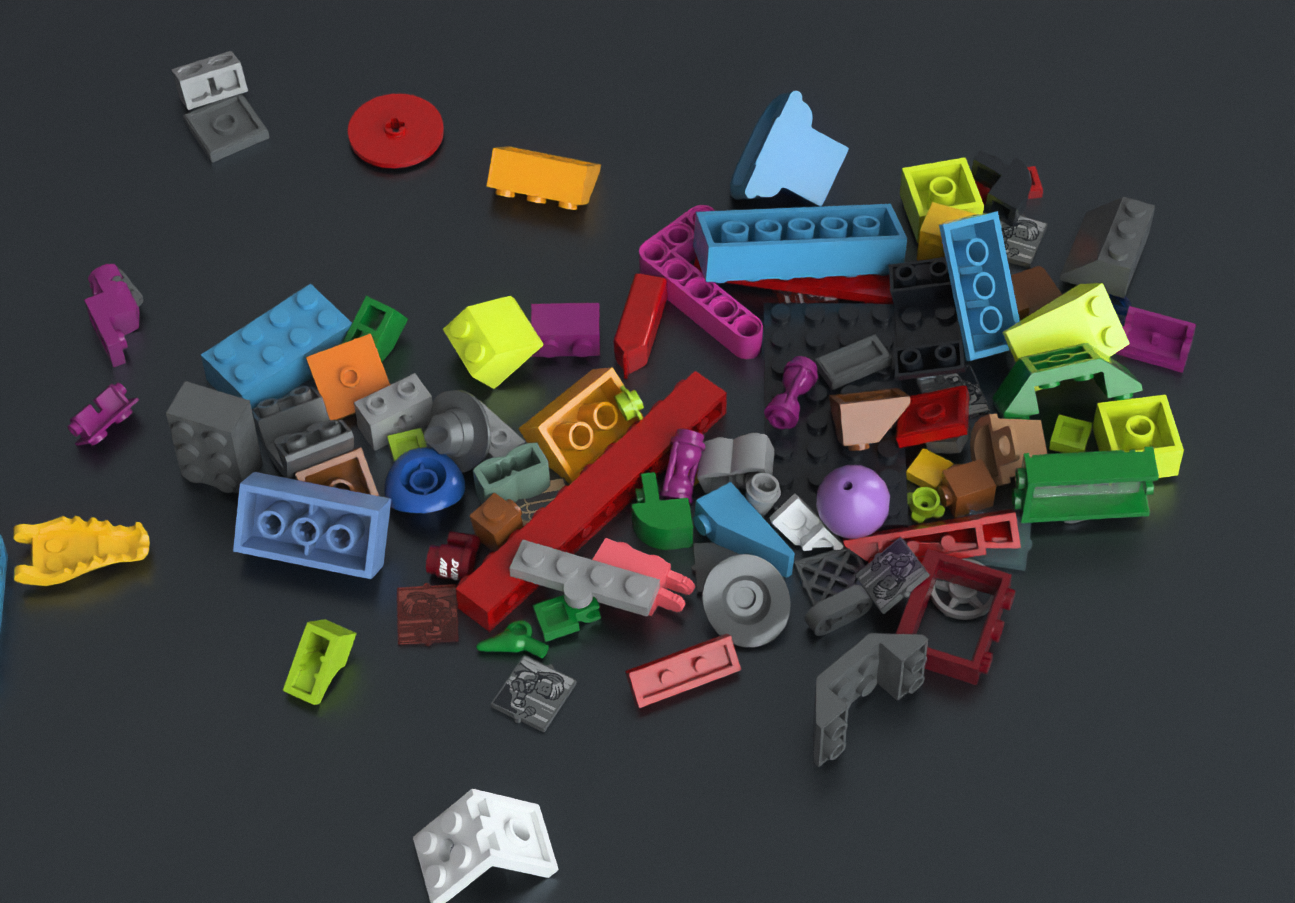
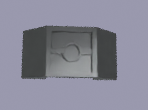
M314 386L295 388L290 392V395L279 399L263 400L257 407L252 409L255 427L265 450L284 478L295 479V472L354 450L352 430L342 419L338 421L329 419L323 397Z
M869 633L816 677L813 715V763L816 766L820 767L828 759H836L844 751L848 727V709L851 703L859 696H867L872 692L877 683L897 701L907 692L912 694L919 689L925 679L924 669L927 661L928 638L917 634Z

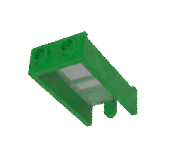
M1153 446L1144 447L1142 452H1135V449L1129 450V452L1114 450L1032 455V457L1029 456V453H1024L1021 468H1016L1015 471L1017 488H1012L1013 509H1019L1021 523L1149 516L1150 510L1147 495H1153V481L1159 479Z

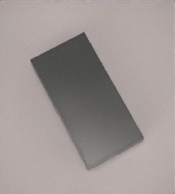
M876 334L816 358L815 364L830 389L834 390L891 366L892 356Z

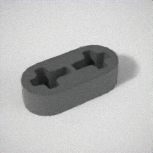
M854 585L814 605L807 612L805 622L815 635L823 636L863 616L872 607L873 600L863 586Z

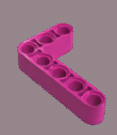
M697 205L640 246L639 273L665 278L667 280V300L734 355L741 359H753L762 350L763 325L761 320L716 283L706 282L703 273L689 263L696 258L693 247L696 212L715 211L710 206Z

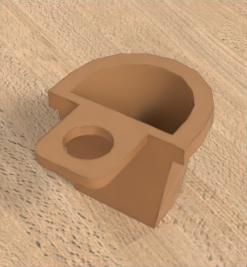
M997 413L981 417L975 422L971 432L970 451L972 461L983 460L996 486L1011 483L1010 478L1015 476L1016 468H1021L1024 453H1029L1030 457L1032 455L1047 454L1041 420L998 418Z

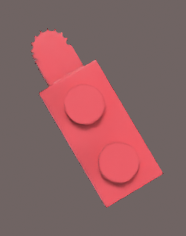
M605 538L592 559L660 579V589L649 612V616L654 614L658 606L672 610V612H682L686 604L685 600L680 595L674 594L667 589L690 595L696 587L690 578L672 571L671 563L666 562L657 555H648L633 549L624 542H616Z

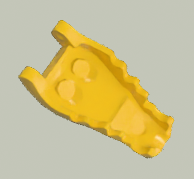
M61 516L35 525H16L13 528L14 540L19 543L31 544V566H16L14 568V580L28 585L49 586L66 582L87 572L114 563L143 560L149 552L150 542L148 533L140 522H135V525L130 527L122 525L113 526L108 520L101 522L95 517H91L89 521H83L79 516H74L72 519Z

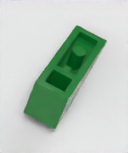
M366 296L343 343L371 333L381 362H383L393 350L408 318L397 310Z

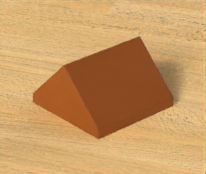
M361 447L294 473L295 480L379 496Z

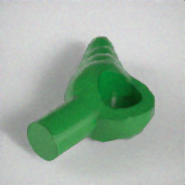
M520 620L509 624L503 632L480 641L476 645V649L483 652L511 653L525 650L540 658H544L549 646L532 638L533 630L531 625L526 621Z

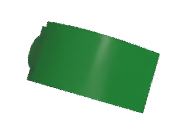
M655 472L641 474V488L635 489L636 504H631L632 527L636 536L648 546L656 549L673 550L693 547V523L688 498L660 501Z

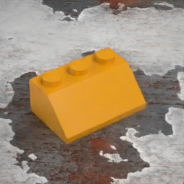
M510 146L496 147L492 151L486 187L496 188L495 194L515 197L516 192L526 194L527 201L546 204V199L558 201V207L577 210L578 205L588 204L600 173L601 164Z
M613 367L592 369L518 429L527 443H538L548 460L549 468L560 477H564L565 481L571 484L579 477L586 465L593 464L599 459L609 444L621 439L627 433L628 428L635 421L639 420L637 417L626 421L619 410L614 396L622 392L620 387L623 386V383Z

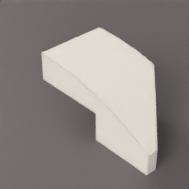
M796 494L791 496L769 517L771 523L793 544L801 545L803 551H812V548L832 547L833 550H841L844 547L843 542Z

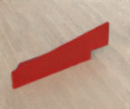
M1012 509L878 531L859 539L842 538L846 548L856 553L868 563L875 558L877 553H882L899 537L907 543L921 563L927 549L962 559L987 555L986 548H1021L1016 512Z

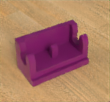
M1129 306L1125 325L1122 328L1130 344L1116 352V354L1183 373L1191 349L1196 324Z

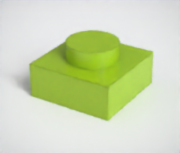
M1058 414L1049 450L1061 453L1085 452L1093 423Z
M421 428L387 436L393 462L409 450L427 447Z

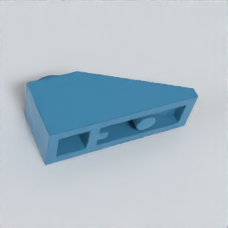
M731 482L696 500L693 521L701 535H706L711 542L738 554H751L765 559L785 578L792 575L795 553Z

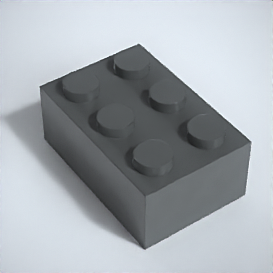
M185 381L166 412L181 476L193 483L201 482L217 487L226 493L234 492L239 494L240 483L253 472H259L263 465L250 400Z

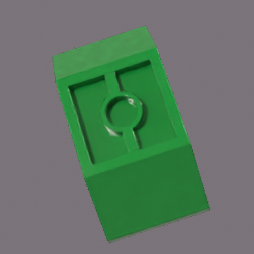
M1083 343L1020 357L993 395L992 400L1003 419L1029 420L1031 418L1030 415L1039 414L1035 386H1039L1041 389H1048L1060 385L1062 380L1073 378L1074 381H1085L1094 378V382L1107 398H1112L1113 400L1129 399L1134 396L1133 393L1143 391L1142 384L1125 366L1089 343Z

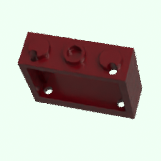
M927 549L922 565L930 576L912 590L896 634H917L937 578L993 595L994 598L971 661L927 647L925 669L977 685L980 674H987L989 671L993 653L988 651L992 641L999 642L1005 623V621L1000 620L1003 609L1010 611L1016 590L1010 588L1012 574Z

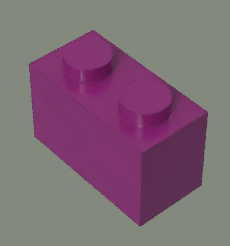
M599 303L531 304V325L544 344L532 357L600 356Z

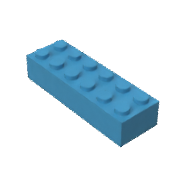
M891 204L696 212L693 247L705 281L714 283L738 280L756 282L760 279L791 280L804 277L821 279L826 276L856 277L869 274L886 276L889 275L890 264L904 263L907 237Z

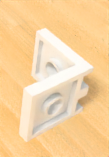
M471 789L413 836L430 903L448 902L492 866L549 878L559 870L539 804L481 790Z

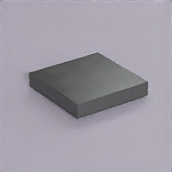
M242 93L210 103L183 115L184 123L211 163L269 139L267 128Z

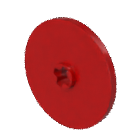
M388 94L371 99L354 112L348 124V139L355 154L365 162L382 168H403L424 161L438 149L444 136L443 120L435 106L423 98L410 94Z

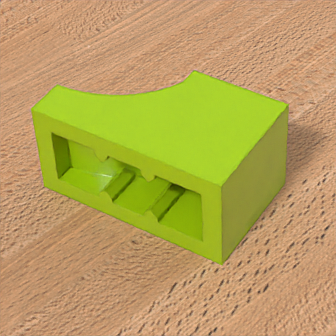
M326 619L307 622L283 691L313 705L320 704L326 689L336 673L345 667L357 633Z

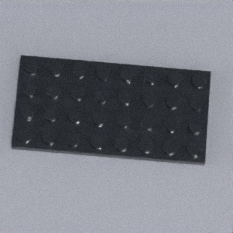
M764 303V410L776 395L785 392L782 383L784 368L796 356L807 357L815 363L816 358L876 334L892 356L891 366L834 390L830 389L819 371H817L818 379L815 385L806 394L797 397L800 404L799 420L793 428H775L769 423L764 414V434L768 436L774 447L772 476L778 480L781 490L779 499L765 515L766 522L775 532L781 531L771 523L769 517L794 494L800 497L818 515L816 503L818 488L821 482L834 469L845 465H862L870 468L886 483L890 494L889 512L883 525L875 532L909 526L905 447L899 448L896 440L897 420L879 442L869 443V449L851 451L848 450V446H843L838 442L829 401V395L898 388L903 391L902 380L896 381L894 348H897L894 304Z

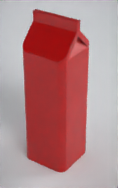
M645 274L634 275L613 340L614 356L617 363L624 370V379H628L630 373L644 367L648 362L668 298L667 280L663 277Z

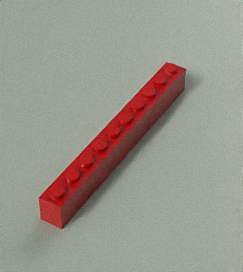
M696 371L686 380H680L664 400L657 401L642 420L635 421L621 439L609 444L599 459L593 464L586 465L577 479L570 485L563 486L558 491L555 499L546 507L539 508L523 528L512 532L507 542L496 552L489 553L480 567L472 574L465 575L459 581L456 587L458 609L488 632H491L540 586L510 576L509 568L522 540L575 554L636 497L635 489L641 488V474L655 472L657 478L667 469L672 447L670 441L671 437L676 435L677 429L692 430L704 435L726 414L727 392Z

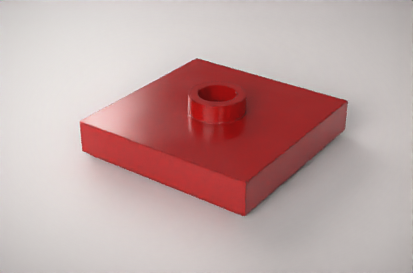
M962 385L910 396V405L897 420L896 440L899 448L968 435L969 392L967 386Z

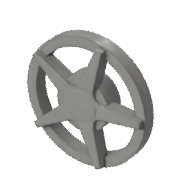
M962 558L963 560H966V561H969V562H973V563H976V564L985 566L984 564H982V563H980V562H978V561H976V560L969 559V558ZM936 580L930 596L934 605L945 616L962 620L974 619L985 615L989 611L994 598L991 595L987 603L983 605L976 597L977 590ZM935 588L949 592L952 600L948 606L939 599ZM960 603H969L975 610L959 611L955 610V608Z

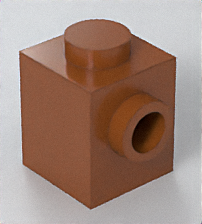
M982 459L966 464H955L942 471L941 486L938 487L940 502L944 507L948 506L954 518L992 507L994 504L996 484Z
M493 493L470 515L475 535L480 538L482 544L495 552L507 542L512 532L524 527L521 518L522 511L519 506L511 499L505 501L496 493Z

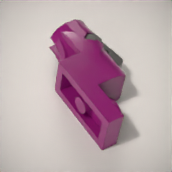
M105 264L97 267L89 275L88 280L91 284L93 296L84 299L89 320L114 368L126 363L123 349L128 346L124 335L139 328V306L144 300L142 294L121 269H118L115 264Z

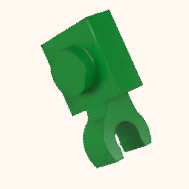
M564 595L533 605L534 614L545 642L580 631L578 621L590 623L601 618L598 610L600 606L595 597H593L588 606L580 609L568 606Z

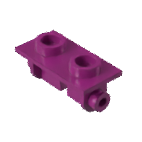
M121 383L110 384L93 399L100 409L98 413L91 404H87L70 419L71 424L67 426L68 430L76 437L78 435L81 436L75 442V445L91 444L93 446L99 443L108 435L106 429L114 422L118 424L132 414L131 407L139 399L137 397L127 399L124 396L127 390Z

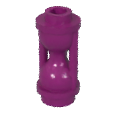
M796 356L786 364L782 379L785 392L776 395L764 410L765 417L775 428L790 429L796 426L800 413V404L797 397L806 394L818 379L817 365L811 359Z
M677 429L676 435L671 437L670 458L662 490L659 491V499L688 498L689 505H692L693 498L691 497L698 464L706 447L703 443V434L687 429Z

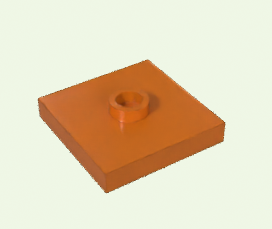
M371 333L306 357L317 389L323 397L330 420H339L356 414L354 402L390 385Z

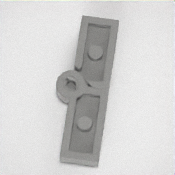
M522 540L509 568L511 577L564 592V599L568 606L578 609L588 606L593 597H595L599 603L648 617L660 589V579L526 540Z

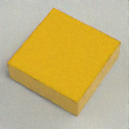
M923 448L906 470V478L920 487H930L938 492V487L941 486L942 471L947 470L954 463Z

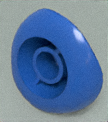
M428 447L415 448L399 456L391 466L384 484L385 498L391 499L390 506L395 510L408 513H431L442 510L457 503L465 492L464 476L458 465L446 454H439L434 448Z

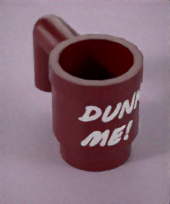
M450 531L447 540L448 544H441V546L431 545L429 547L426 559V572L428 574H435L437 578L460 581L465 575L474 572L480 538L474 534Z

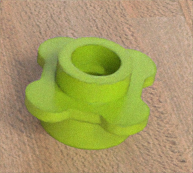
M624 385L621 386L622 392L614 396V399L626 421L637 417L639 421L643 418L639 410L643 409L644 406L635 390L630 392Z
M920 487L914 492L907 493L908 506L912 512L911 519L914 522L923 523L925 519L932 517L939 519L944 515L945 508L940 505V496L935 489Z

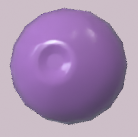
M845 465L834 469L824 477L818 488L816 509L820 520L834 534L843 538L859 539L873 534L883 525L889 512L890 494L886 483L872 469L862 465Z

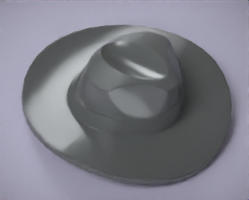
M462 390L446 391L435 398L431 408V421L423 434L425 442L431 445L439 454H446L462 472L473 470L485 460L491 444L490 423L484 407L477 398Z
M737 554L727 557L713 567L705 580L702 592L705 614L718 634L724 635L727 633L731 635L733 644L743 647L765 645L774 640L787 624L790 615V595L786 582L779 571L765 559L751 554Z

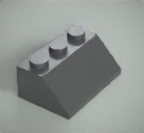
M1121 197L1086 212L1059 280L1075 285L1103 283L1107 294L1125 298L1149 236L1155 205Z

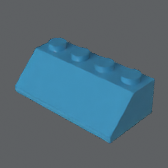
M998 211L967 216L940 224L939 228L966 361L1009 351L1010 348L1002 332L1018 323L1020 319Z

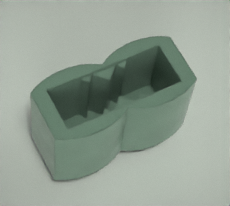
M527 443L518 446L505 457H494L485 460L473 470L476 495L481 504L493 493H496L505 501L511 499L516 503L518 499H528L540 495L550 486L548 460L538 443Z

